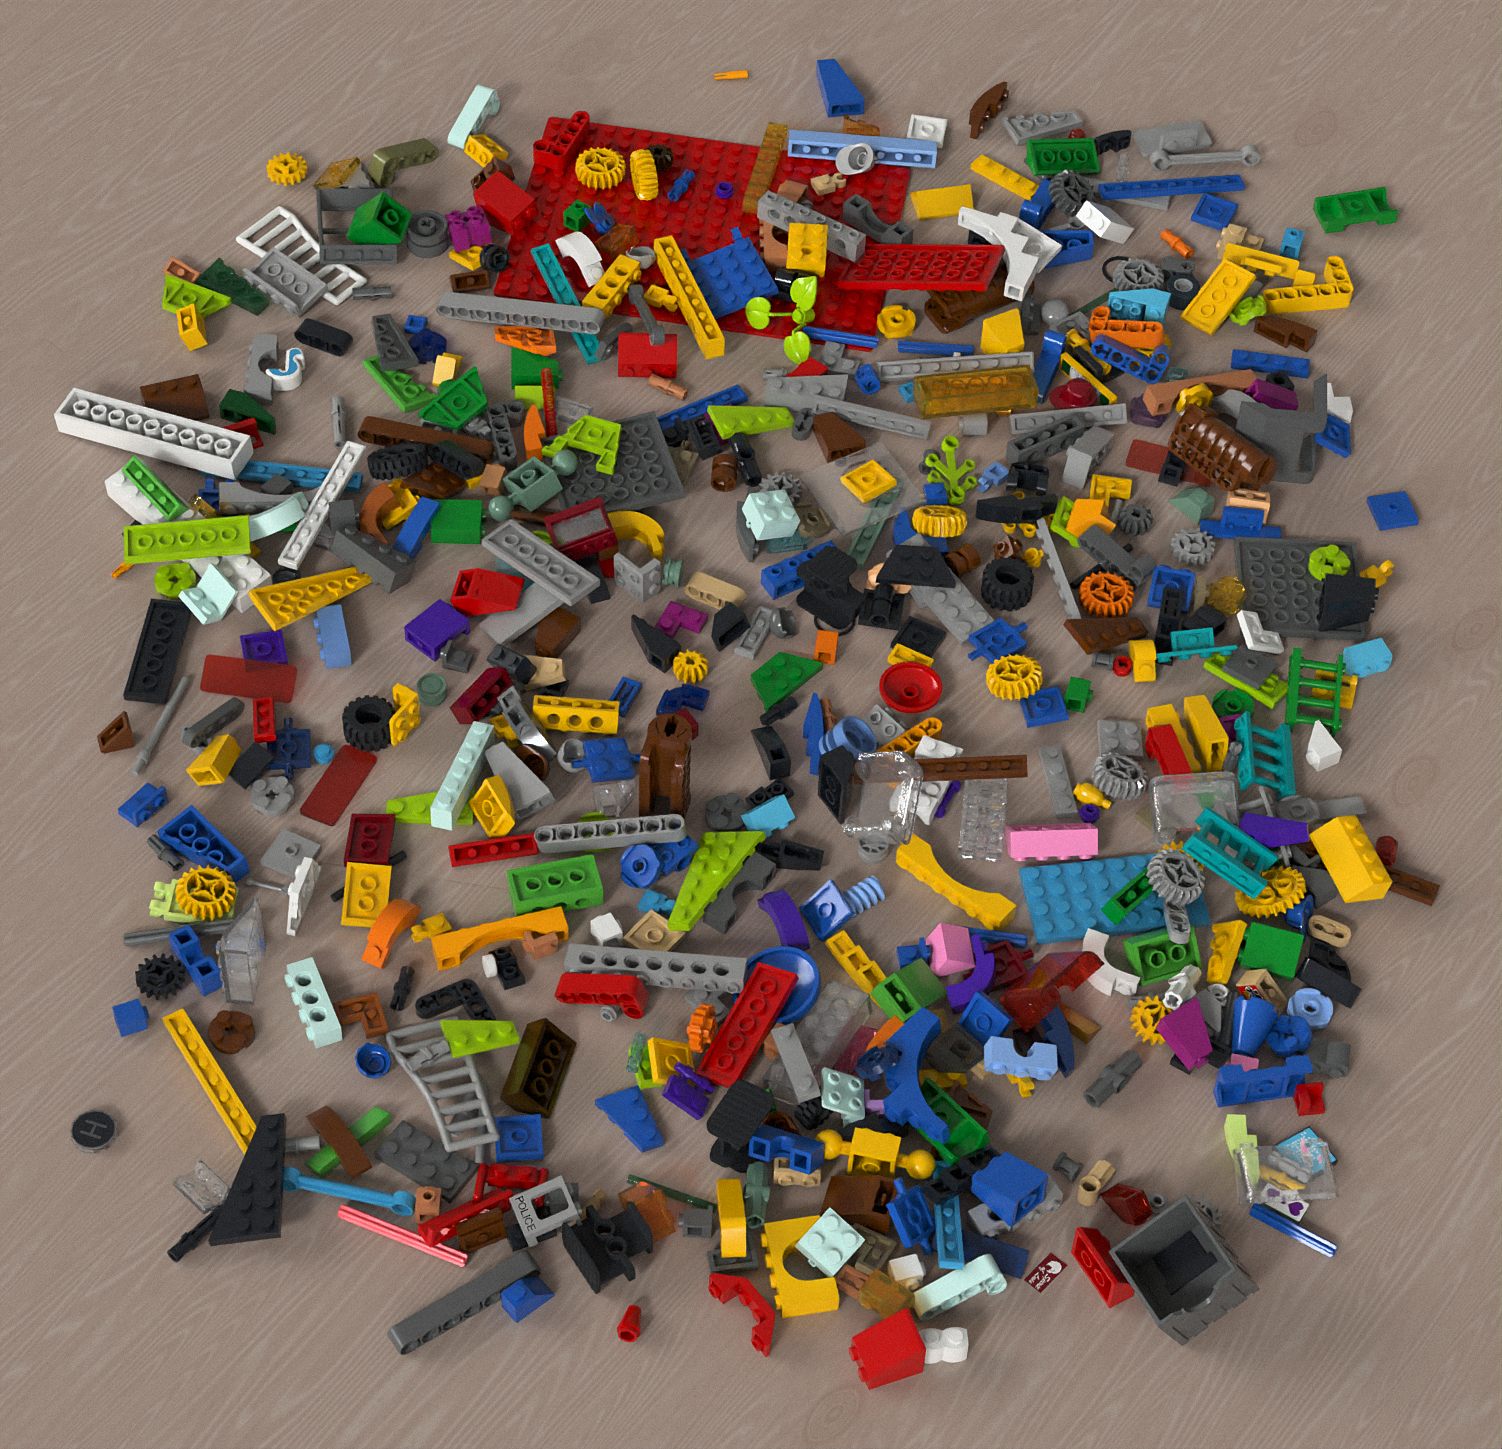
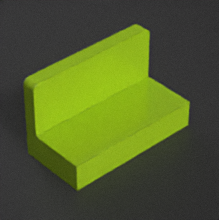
M515 385V400L521 401L524 404V410H529L533 404L536 405L537 410H544L542 386Z

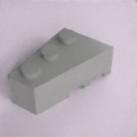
M1095 425L1091 429L1086 430L1083 436L1077 438L1073 446L1070 445L1066 452L1068 459L1061 481L1083 490L1087 477L1092 478V474H1094L1092 472L1093 468L1096 465L1100 466L1111 451L1115 434Z

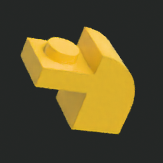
M1153 640L1128 641L1129 658L1133 661L1134 682L1156 681L1155 660L1157 659Z

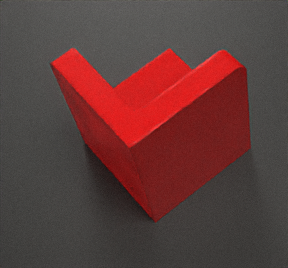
M1323 1082L1296 1085L1293 1099L1298 1116L1325 1113L1326 1109L1321 1096L1324 1089Z

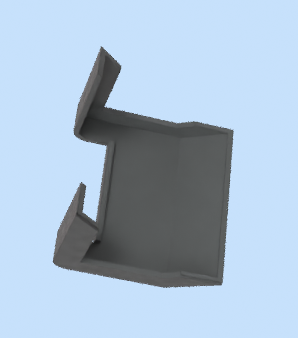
M1327 373L1314 381V412L1273 409L1264 403L1241 401L1235 431L1276 460L1277 469L1271 481L1309 484L1312 482L1315 472V433H1322L1325 430L1328 417ZM1304 433H1310V435L1304 438ZM1300 455V470H1296Z

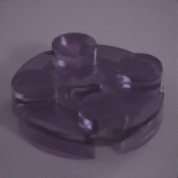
M1144 393L1141 394V397H1134L1129 408V413L1132 417L1131 421L1137 425L1160 428L1167 420L1169 413L1152 416L1150 411H1147L1148 408L1142 400Z

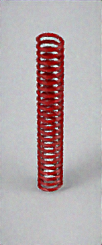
M544 368L541 370L544 416L546 419V436L550 437L558 434L556 429L557 418L555 415L556 409H554L553 375L551 371H544L552 369Z

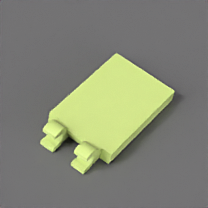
M172 879L171 884L155 882L154 897L158 899L165 898V901L151 900L149 909H151L150 916L159 917L164 915V920L188 924L203 923L201 917H197L194 920L193 914L186 916L185 910H180L175 894L178 880ZM193 887L189 891V893L193 892V889H195L196 887ZM236 888L234 905L230 907L228 914L223 913L221 918L214 916L213 921L233 918L239 888ZM223 892L220 893L219 896L216 897V899L220 898L223 895ZM207 917L204 920V922L212 921L210 917Z

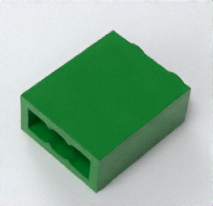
M433 499L440 503L441 508L431 521V543L481 544V536H485V524H482V521H486V509H483L482 500Z
M1252 922L1250 928L1246 927L1243 940L1247 941L1245 949L1240 948L1237 961L1241 962L1240 968L1244 970L1266 969L1271 977L1292 982L1304 935Z

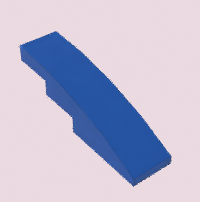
M422 496L401 529L392 549L405 553L414 560L422 548V540L431 529V521L441 508L440 503Z
M813 693L803 725V738L808 739L806 756L811 757L809 774L818 776L820 756L822 755L819 750V741L823 736L824 727L818 694Z

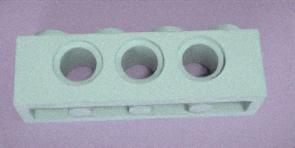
M313 957L286 965L287 974L284 975L285 982L288 988L292 987L293 989L291 995L295 1006L299 1005L301 1009L298 1010L301 1022H306L308 1028H305L308 1040H313L316 1049L341 1041V1026Z

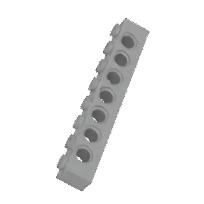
M570 943L564 963L565 973L633 975L641 979L644 986L683 988L686 990L699 989L709 992L741 993L748 975L747 958Z

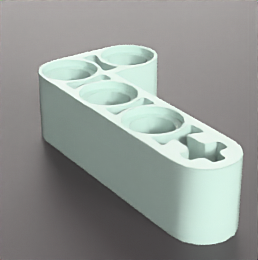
M481 84L475 87L449 133L448 144L465 150L469 135L477 134L488 114L493 116L497 114L500 100L496 90Z
M985 1254L965 1264L963 1270L956 1269L917 1290L909 1299L919 1319L926 1321L985 1289L989 1295L998 1294L1007 1287V1282L993 1256Z

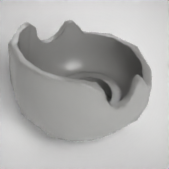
M646 246L631 247L630 252L626 250V257L639 261L640 270H643L654 263L656 253L653 249Z
M1050 299L1041 308V319L1051 326L1069 317V308L1060 299Z
M576 738L567 739L559 748L557 754L558 761L570 773L582 772L586 768H573L572 765L573 759L585 757L583 741Z

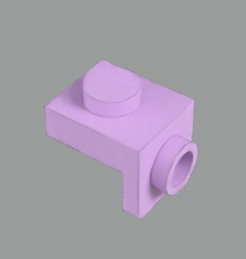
M864 1089L865 1117L876 1113L879 1119L886 1117L883 1100H870L869 1089Z

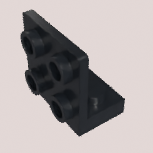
M1080 345L1073 348L1072 358L1102 384L1125 373V371L1111 365L1110 372L1103 375L1104 368L1091 357L1088 351H1085Z

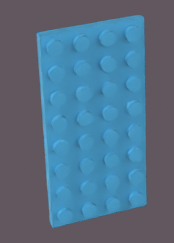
M1157 854L1020 868L1019 876L1036 944L1083 940L1088 928L1109 935V937L1147 933L1166 928L1162 906L1163 897H1158L1159 893L1157 891L1118 925H1115L1101 911L1103 906L1148 866L1153 856ZM1202 892L1192 903L1185 904L1189 924L1194 927L1209 926L1210 924Z

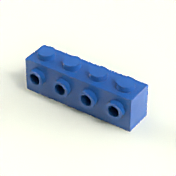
M831 540L819 544L810 550L803 551L796 556L784 559L775 565L766 567L761 570V585L773 600L804 587L805 581L796 575V569L804 561H810L824 547L834 546L837 548V546Z

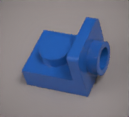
M924 937L919 938V945L899 946L896 949L900 969L921 957L927 964V958H931L930 946L926 945Z

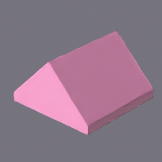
M940 923L925 940L926 945H929L931 950V958H929L930 969L937 978L976 967L968 928Z

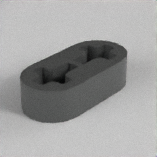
M803 408L799 411L792 426V437L794 439L803 441L810 436L813 429V416L816 415L812 413L811 408Z

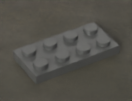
M404 1120L399 1123L374 1152L375 1158L420 1186L441 1188L442 1199L448 1203H451L478 1171L477 1164L455 1151L447 1152L444 1144Z

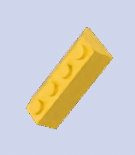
M1356 815L1336 817L1310 833L1309 836L1345 903L1384 898L1392 884V880Z

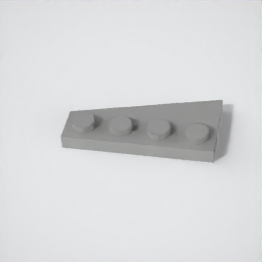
M1075 110L1051 112V115L1039 113L1035 114L1034 117L1026 118L1024 115L1016 116V119L1001 117V124L1017 146L1027 143V140L1042 139L1080 128L1083 124L1082 119Z

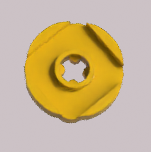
M900 305L887 306L877 316V327L887 339L911 336L916 324L915 314L910 309L908 311L902 309L903 306Z
M1205 383L1190 389L1186 388L1181 391L1179 395L1181 398L1177 402L1175 410L1179 414L1190 403L1195 404L1203 409L1205 404L1210 406L1213 400V393Z

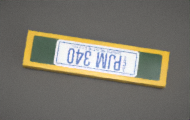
M1066 352L1060 355L1059 369L1070 379L1083 378L1090 382L1091 387L1097 394L1096 402L1099 405H1113L1117 403V396Z

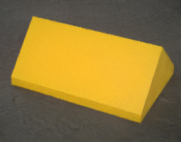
M971 184L910 192L919 221L957 216L962 206L974 210Z

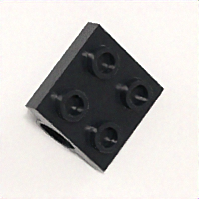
M786 267L778 268L774 282L778 287L779 293L771 296V298L797 304L790 295L792 283L796 279L817 276L818 283L819 275Z
M885 583L876 585L875 590L864 588L863 594L866 598L865 602L861 605L858 625L899 631L905 594L895 593L894 587Z

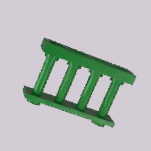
M1293 647L1289 657L1284 724L1290 725V732H1292L1295 725L1299 723L1314 725L1315 721L1319 720L1324 727L1330 728V735L1334 738L1337 731H1341L1342 727L1339 711L1342 676L1345 675L1346 671L1343 655L1339 654L1335 664L1306 660L1304 657H1301L1302 649ZM1310 668L1334 672V682L1303 678V675H1300V669ZM1306 686L1332 690V701L1302 696V694L1298 693L1299 688ZM1301 704L1332 709L1331 719L1300 715V712H1297V706Z

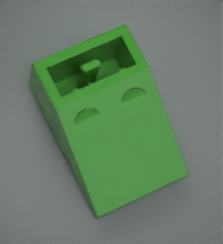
M921 957L883 980L870 994L889 1019L895 1015L905 1024L922 1007L927 1009L945 997L947 990Z

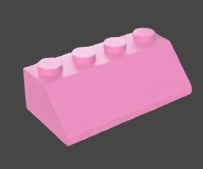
M1091 823L1005 826L1008 855L1014 858V861H1026L1027 857H1036V860H1049V856H1057V859L1067 860L1070 859V856L1078 855L1080 859H1090L1092 855H1098V829Z

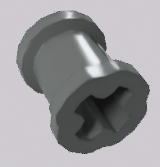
M927 449L924 451V459L919 463V471L922 474L928 475L932 470L936 471L935 467H929L925 463V459L931 453L937 455L939 460L941 459V455L936 450Z
M1094 653L1091 667L1099 666L1112 671L1115 653Z
M1063 1151L1055 1160L1052 1169L1061 1171L1073 1182L1080 1174L1083 1164L1073 1161Z

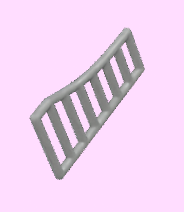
M452 1016L440 1020H461L459 1016ZM440 1020L389 1031L385 1034L390 1054L406 1072L407 1070L403 1064V1061L407 1060L404 1056L405 1054L418 1052L423 1047L427 1048L440 1039L445 1041L446 1039L442 1036L399 1047L396 1039L441 1029ZM451 1052L439 1056L432 1064H426L421 1068L463 1058L467 1065L464 1067L422 1077L417 1070L412 1074L407 1072L426 1099L447 1152L491 1143L500 1139V1134L473 1054L452 1058ZM470 1075L472 1083L431 1092L428 1084ZM474 1091L478 1098L440 1108L437 1100ZM481 1108L483 1113L482 1117L449 1125L446 1124L444 1119L446 1116ZM487 1125L488 1134L455 1142L452 1141L451 1133Z

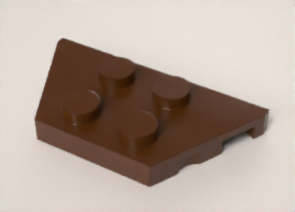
M432 462L422 471L415 472L416 474L403 479L400 487L406 489L407 486L419 490V495L430 497L433 500L449 499L464 490L467 483L461 477L436 462Z
M954 1080L949 1096L987 1131L992 1117V1110L987 1105L979 1102L973 1093H968L961 1087V1083L958 1080ZM932 1145L930 1154L934 1157V1160H943L939 1156L938 1150Z

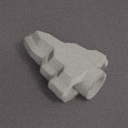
M358 160L351 167L350 172L345 174L342 180L338 181L337 189H374V182H371V176L367 174L365 164Z

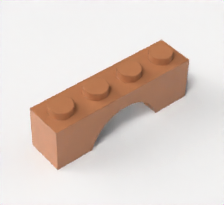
M759 219V224H763L759 228V237H763V239H760V251H763L760 252V258L768 272H777L778 268L781 269L787 266V245L778 242L774 237L785 233V230Z

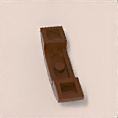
M326 1105L306 1116L315 1131L323 1136L338 1156L340 1164L351 1179L372 1168L369 1159L351 1131L330 1107Z

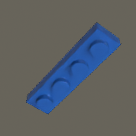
M1236 349L1232 351L1231 368L1251 369L1255 372L1270 374L1284 370L1288 376L1308 378L1310 359Z

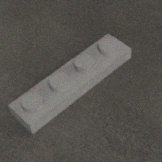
M1060 744L1039 746L1038 753L1055 819L1077 817L1078 811Z

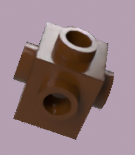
M1009 535L992 546L996 560H999V557H1012L1015 560L1016 558L1020 559V562L1027 561L1021 541Z

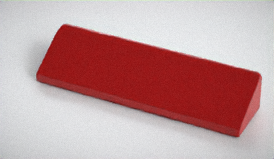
M534 833L448 846L452 867L539 854Z

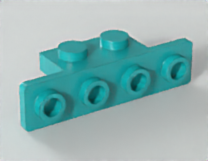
M1213 627L1170 632L1172 652L1156 654V659H1158V663L1171 661V657H1179V660H1189L1191 655L1208 658L1212 657V653L1220 652V656L1233 655V651L1237 650L1238 646L1215 647Z

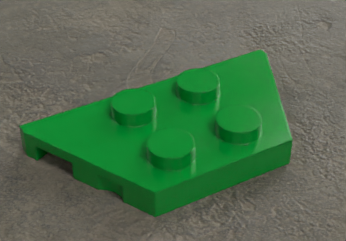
M472 367L420 410L418 417L459 431L488 406L477 367Z
M778 652L753 672L750 680L753 687L757 689V695L764 704L765 712L772 709L774 704L783 702L823 669V663Z

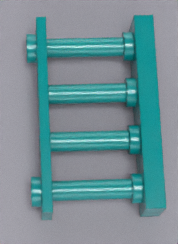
M1245 711L1240 718H1237L1234 724L1236 741L1243 745L1241 753H1238L1240 790L1244 791L1251 783H1255L1275 790L1276 799L1279 803L1282 798L1296 793L1290 725L1282 723L1276 730L1271 731L1251 724L1250 712ZM1252 733L1270 739L1272 747L1252 741ZM1253 750L1272 756L1274 764L1254 758ZM1254 767L1272 772L1275 776V781L1255 775Z
M1207 806L1194 821L1201 826L1199 833L1195 831L1184 843L1182 850L1243 893L1255 899L1268 883V881L1261 877L1262 871H1267L1279 856ZM1209 832L1220 839L1217 846L1206 839ZM1227 845L1237 851L1235 858L1224 851ZM1245 857L1256 864L1253 871L1242 864Z

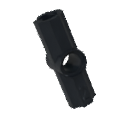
M742 432L735 433L730 437L729 442L738 461V470L741 472L746 485L756 487L761 483L762 475L755 459V451L751 448L746 434H742Z

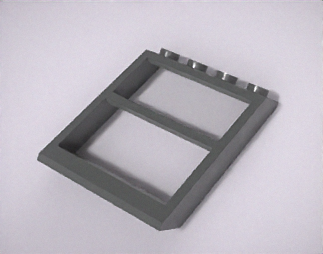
M316 189L320 264H397V243L390 245H324L323 234H347L349 228H323L322 211H356L358 207L381 192H385L393 198L392 189Z

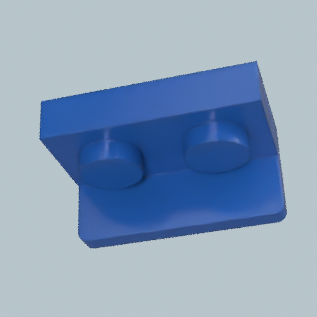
M149 782L146 783L118 808V814L138 828L143 822L148 821L155 811L166 804L168 801L166 788L161 786L157 789Z

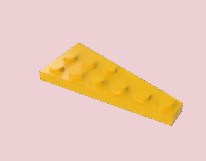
M357 566L251 589L249 590V598L273 630L277 631L372 583V577L368 574L359 573L356 571Z

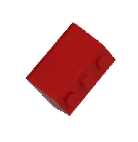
M619 332L618 377L650 378L654 373L661 378H677V334H665L664 345L652 346L649 333Z
M1078 1227L1075 1231L1071 1253L1107 1306L1111 1308L1133 1297L1134 1289L1108 1252L1111 1250V1246L1107 1237L1102 1236L1098 1229Z

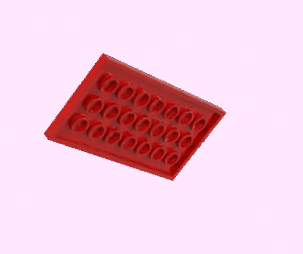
M865 244V252L856 262L851 260L847 262L837 280L838 289L986 291L1005 253L1004 245Z

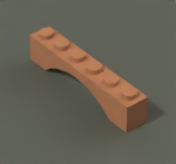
M1249 369L1147 385L1142 400L1152 416L1167 414L1176 407L1177 402L1181 398L1179 396L1181 391L1186 388L1190 389L1205 383L1213 393V396L1223 395L1229 389L1244 393L1255 381L1256 376Z

